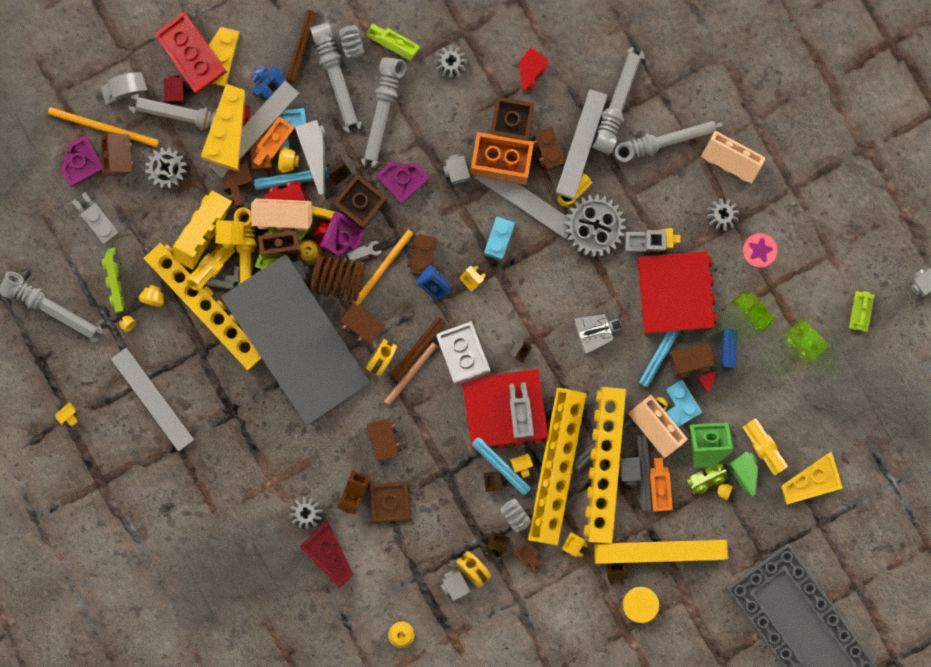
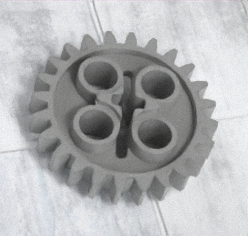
M597 194L593 200L591 195H588L587 201L582 197L580 198L581 204L574 202L575 209L571 207L568 209L572 214L565 215L569 219V222L564 223L565 226H569V229L564 231V233H570L567 240L573 239L574 242L571 244V247L578 245L577 252L584 249V255H587L590 251L591 257H594L596 252L599 256H603V250L606 254H609V247L615 250L616 246L614 243H621L618 237L625 236V234L620 232L626 229V226L621 225V222H624L626 219L619 217L623 211L617 212L616 210L619 205L612 206V199L606 202V196L599 200V195ZM586 209L592 210L593 217L591 219L585 216ZM604 215L610 217L611 223L609 225L603 222ZM579 219H582L588 223H594L596 221L597 226L608 228L611 230V232H607L601 228L593 230L594 226L579 222ZM580 227L587 229L585 237L579 234ZM598 233H602L605 236L603 243L597 240Z

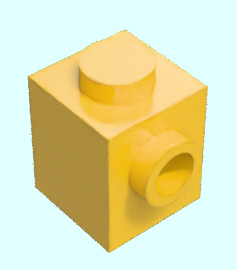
M217 220L215 243L223 244V248H234L235 245H242L244 222Z

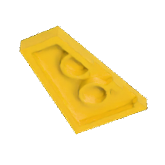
M220 27L209 44L227 70V73L212 83L213 85L225 87L227 84L240 34L239 31Z
M832 451L781 485L786 504L843 489Z

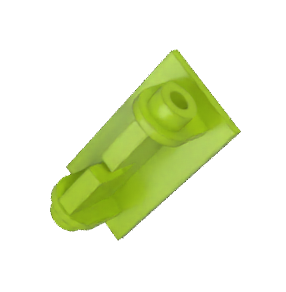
M866 291L855 292L849 329L868 332L874 294Z
M721 463L706 468L707 476L705 477L702 471L689 476L690 479L687 480V483L691 487L693 495L696 493L701 494L713 485H720L728 478L726 469L724 470Z

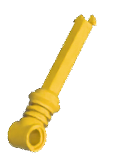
M239 208L234 214V221L241 222L242 217L245 214H249V220L244 223L243 244L235 245L234 247L240 254V284L252 276V254L255 252V248L258 247L255 239H253L255 238V234H253L255 233V226H252L251 211L247 208Z

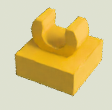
M672 228L662 229L666 230V249L673 248V244L681 243V236L673 235Z
M470 266L459 277L471 292L483 282L485 277L484 273L480 276L476 272L479 268L478 266Z
M70 402L55 414L60 424L67 421L73 426L78 422L77 418L73 415L76 412L75 407Z
M529 454L510 460L514 472L520 471L522 478L530 476L528 468L532 467L533 464Z
M570 532L561 549L575 557L577 555L582 557L583 554L579 551L582 546L587 548L588 545L585 543L586 540Z

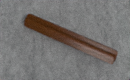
M307 10L287 73L286 80L292 83L297 81L311 36L310 28L314 26L317 12L313 10Z
M441 317L436 318L392 372L394 378L397 380L402 378L436 334L443 328L446 322Z

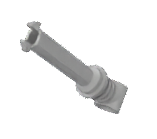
M326 22L311 27L315 44L319 46L317 47V50H320L318 53L322 55L319 64L323 65V68L328 71L345 123L343 129L349 133L348 126L357 124L358 129H360L362 123L357 120L339 66L342 55L335 51L337 47H334L336 44L332 42L334 38L329 23Z
M634 47L626 50L629 54L610 107L602 112L601 126H599V130L595 133L591 148L608 155L614 149L617 139L615 135H617L620 124L624 122L622 110L640 59H644L643 51H640L639 55L632 53Z
M384 57L380 62L379 70L383 77L380 78L382 81L379 82L381 86H378V89L375 90L378 102L365 156L361 160L363 166H367L368 160L372 161L371 167L373 168L379 164L377 159L390 105L394 102L395 98H398L397 90H395L398 88L396 84H399L397 79L403 77L406 71V64L402 59Z
M139 94L131 96V99L137 100L136 108L129 106L132 113H135L136 110L195 123L197 127H200V130L208 129V127L211 128L216 114L215 111L211 113L212 111L208 107L193 110L139 98Z
M712 121L659 137L646 133L644 137H641V140L638 138L637 141L635 139L632 140V143L627 141L616 145L613 150V156L619 162L634 160L635 156L637 158H640V155L644 157V154L653 157L661 147L717 131L716 128L722 126V123L715 124ZM621 147H624L628 150V156L626 158H622L619 155V149Z
M7 272L0 285L1 295L10 299L17 296V300L21 299L22 303L25 302L28 309H40L90 338L91 342L99 341L94 335L96 332L103 333L100 326H94L45 297V293L42 292L41 288L32 289L31 285L28 287L29 284H24L22 276L18 273Z

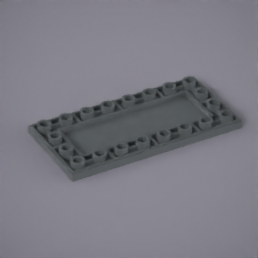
M286 254L221 296L306 426L370 383Z
M789 543L726 587L729 594L782 667H878Z

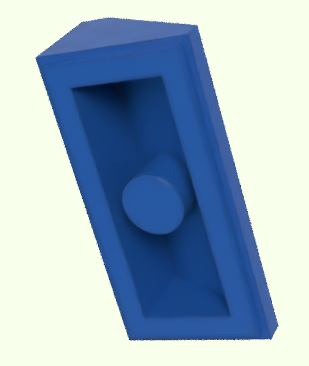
M429 265L416 281L434 300H438L451 293L448 280L432 265Z
M725 328L722 331L721 367L734 369L736 367L737 331Z

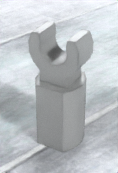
M378 241L371 242L368 247L362 246L348 251L349 259H353L356 263L369 258V255H380L382 253L381 250L375 252L372 249L373 246L378 244Z

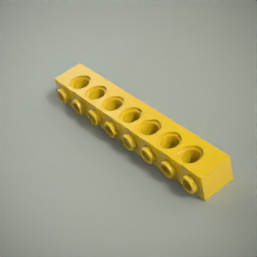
M162 243L158 244L144 257L147 263L249 372L262 360L244 331L237 325L238 322L232 314L229 316L224 311L226 306L220 300L216 302L211 297L213 293L207 286L202 287L195 297L189 296L191 287L186 280L191 274L185 269L187 266L173 259V251L168 244L165 246ZM167 259L172 260V266L169 269H164L163 262ZM179 273L185 274V280L182 283L176 282V276ZM205 301L211 302V308L208 311L202 310V304ZM218 315L224 316V322L221 325L215 324V317ZM230 329L237 330L236 338H228L227 334ZM243 343L250 344L249 352H241L240 348Z
M600 387V391L597 390L596 402H599L598 410H595L594 421H597L596 429H593L592 439L595 441V448L591 449L593 468L590 467L589 479H592L591 487H588L587 498H590L589 506H586L585 516L588 518V525L584 526V537H586L588 542L612 544L626 389ZM607 402L614 404V409L611 412L605 410ZM606 421H610L612 428L606 432L603 429V424ZM608 440L610 448L603 451L601 444L603 441ZM606 459L609 463L608 468L601 470L600 462ZM601 479H606L607 481L604 489H599L598 482ZM604 498L605 505L602 508H597V500ZM599 517L603 518V525L595 527V520Z
M557 388L528 540L558 545L586 393Z

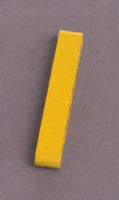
M727 540L594 544L595 563L728 559Z

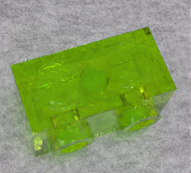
M804 318L799 319L784 334L786 343L792 348L795 346L799 350L798 355L805 362L807 360L809 362L814 361L829 346Z

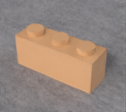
M717 131L713 133L701 156L707 162L714 163L724 171L731 172L741 180L751 184L765 160V157Z
M255 199L251 203L252 226H257L259 229L276 227L278 230L295 228L297 231H305L312 224V201Z
M652 395L648 396L628 413L664 458L687 440V437Z

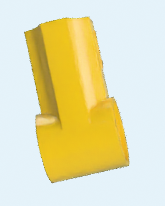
M582 172L574 200L566 202L562 199V196L558 195V203L562 207L572 206L593 182Z

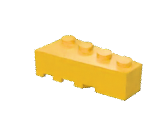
M226 84L201 154L202 160L239 172L246 97L245 90Z
M211 191L209 195H205L201 202V207L194 212L191 221L173 245V259L193 270L216 234V221L226 218L232 207V201L214 191Z

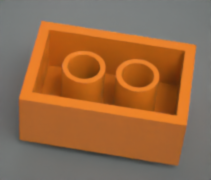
M477 132L470 175L526 185L534 142Z

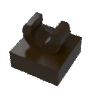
M335 158L336 163L332 166L327 164L328 169L326 170L334 183L338 184L352 173L342 159Z
M520 338L518 340L512 339L511 341L515 343L512 349L507 347L506 350L509 352V355L523 363L532 346Z
M499 471L483 473L486 492L499 491L507 486V484L501 483V477L504 476Z
M492 531L487 545L489 548L488 553L491 554L492 550L499 551L498 557H501L503 553H506L510 538Z
M606 563L607 578L610 581V585H613V580H620L621 585H623L624 580H627L626 563Z

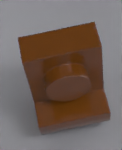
M248 163L239 165V172L229 169L222 181L224 192H232L228 193L229 198L237 208L244 206L240 188L254 184Z
M352 471L337 508L345 513L355 515L360 507L371 477Z

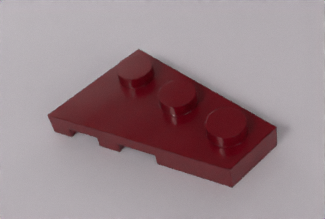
M328 520L299 546L339 588L354 575Z

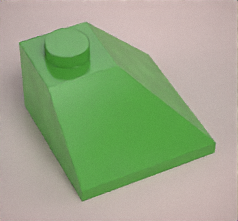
M728 423L690 425L691 455L694 468L713 467L733 452Z
M745 451L727 463L726 466L745 494L753 496L756 492L758 471L755 463L758 461L752 453L748 454Z

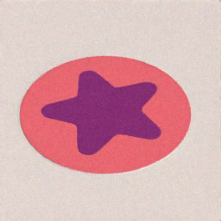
M754 234L744 243V257L748 263L755 267H766L775 260L777 245L773 238L767 234Z

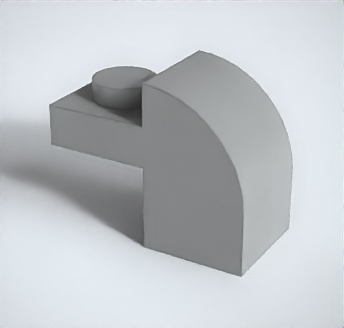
M142 72L116 76L107 80L108 83L101 86L106 105L113 104L125 97L141 94L147 90Z
M666 230L625 232V252L654 253L666 250Z

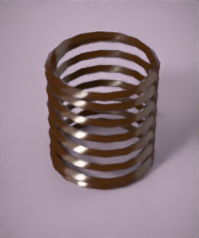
M319 253L313 271L311 292L314 293L316 291L323 262L319 295L323 292L324 281L330 264L325 295L328 296L330 293L332 279L337 266L332 295L334 298L336 297L344 267L339 297L342 299L351 269L346 299L349 301L351 298L357 274L353 300L356 302L361 290L365 263L358 261L355 265V261L352 259L348 264L346 258L341 262L339 256L334 260L332 255L327 258L325 253Z

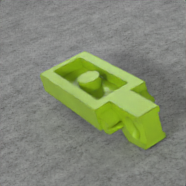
M374 24L370 26L366 35L373 41L380 43L385 48L396 52L401 57L410 61L420 48L419 45L388 28L384 30Z

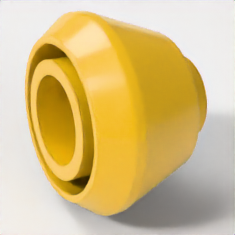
M284 147L279 153L278 169L282 173L293 171L295 167L299 166V156L296 155L295 151Z
M306 239L300 242L301 255L296 256L299 261H303V264L313 265L316 263L318 254L322 253V248L315 240Z
M150 285L149 288L145 287L141 292L139 300L145 304L162 307L164 305V293L160 292L161 288Z
M397 622L389 629L388 637L393 646L406 648L412 644L415 633L410 624Z

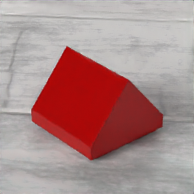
M714 372L697 378L706 392L711 390L716 375Z

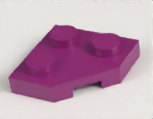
M86 135L68 145L61 171L70 187L103 171L102 163Z
M390 162L376 174V177L401 204L430 179L419 165L415 163Z
M334 212L320 247L332 255L343 254L345 251L358 248L365 230L341 213Z

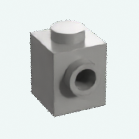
M459 154L449 156V160H446V166H443L445 176L450 177L451 184L469 181L470 175L465 157Z
M931 268L925 272L921 269L913 275L914 279L910 282L912 283L911 288L914 293L922 297L931 292Z
M455 570L444 574L445 579L442 580L444 584L441 587L446 595L450 594L453 601L470 592L460 571L455 572Z

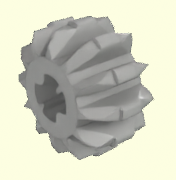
M349 25L340 29L339 35L345 56L347 58H356L363 55L364 47L358 28L355 25Z
M449 46L448 52L443 47V54H436L439 59L435 60V64L440 65L437 67V71L444 70L442 73L443 77L447 73H449L450 79L453 78V73L459 77V70H466L463 66L467 64V60L463 59L465 53L458 54L460 51L459 47L453 51V47ZM450 58L453 59V66H449V63L446 64Z
M722 198L718 201L719 205L713 201L711 204L714 208L708 207L707 209L712 214L707 215L706 218H713L709 225L712 226L716 223V230H719L722 225L723 231L727 230V225L733 228V222H738L739 220L734 216L738 215L739 211H733L736 204L730 207V200L727 199L724 204ZM722 210L725 211V215L727 216V218L724 217V219H721V215L718 213V211L720 213L722 212Z
M302 497L303 504L299 500H295L298 508L295 506L290 507L296 511V513L289 514L290 517H297L292 523L296 524L300 521L298 526L300 529H302L304 523L306 529H310L309 522L316 527L317 523L314 519L319 521L322 519L316 516V513L323 512L322 509H315L320 503L317 502L312 505L313 498H310L307 504L306 497ZM304 508H308V511L311 510L308 519H305V516H301Z
M512 499L501 507L502 515L515 532H520L531 524V519L517 500Z

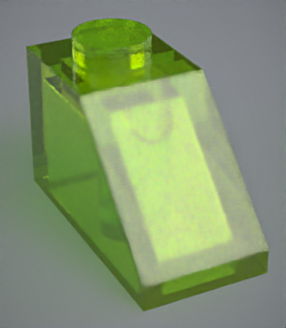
M746 289L732 302L740 314L761 333L775 320L760 299Z

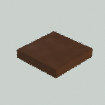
M408 481L369 484L372 523L411 520Z

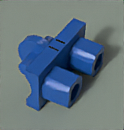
M265 66L260 71L256 67L253 69L256 75L251 80L256 83L261 78L251 89L255 95H259L267 100L273 94L267 85L272 81L279 87L285 81V78L280 73L281 70L277 66H273L268 72V68Z

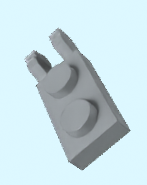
M84 192L82 194L83 199L89 203L90 207L84 210L76 199L73 201V204L105 245L117 236L119 232L99 206Z
M526 382L521 383L523 398L519 399L515 398L514 384H509L514 438L534 436Z

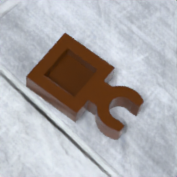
M527 539L512 551L524 566L528 563L531 564V570L534 574L538 573L535 570L536 564L546 567L543 561L535 558L539 553Z

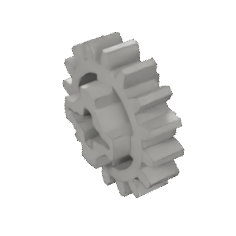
M161 147L160 153L154 150L155 156H148L151 162L145 163L149 167L145 173L151 174L148 177L149 181L155 180L153 183L155 186L160 183L161 189H164L165 185L172 189L173 183L179 186L178 180L184 181L181 175L187 174V171L183 169L187 164L186 162H181L184 157L182 155L178 157L179 152L177 150L172 153L170 147L167 151ZM163 156H170L173 158L167 160L164 159ZM157 161L158 165L157 168L154 170V165ZM162 162L169 166L170 175L164 170ZM179 166L178 173L175 176V168ZM168 177L170 180H161L159 178Z

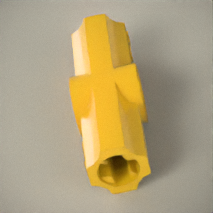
M219 244L211 254L208 253L202 259L198 268L187 278L186 282L193 290L200 291L211 278H214L220 272L224 263L234 254L235 249L223 248V244Z
M756 418L742 427L752 442L754 451L760 459L764 460L773 476L788 467L777 451L778 448L775 442L765 433Z

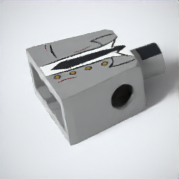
M605 314L573 320L584 355L613 341L611 333L621 330L619 320L615 319L608 322Z

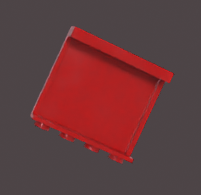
M707 251L641 256L637 258L644 334L714 328V324H717V315L713 313L712 305H715V295L711 294V286L714 285L713 275L709 274V267H712L711 256H708Z
M538 369L478 377L462 383L472 449H475L472 443L477 438H480L487 446H495V449L507 448L506 444L514 443V447L526 445L525 441L533 440V444L545 442L544 438H548ZM526 382L534 436L514 438L509 384H514L515 398L519 399L523 398L521 383Z

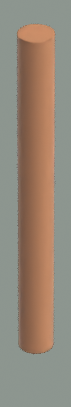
M431 342L384 400L389 406L436 350L438 347L436 344Z

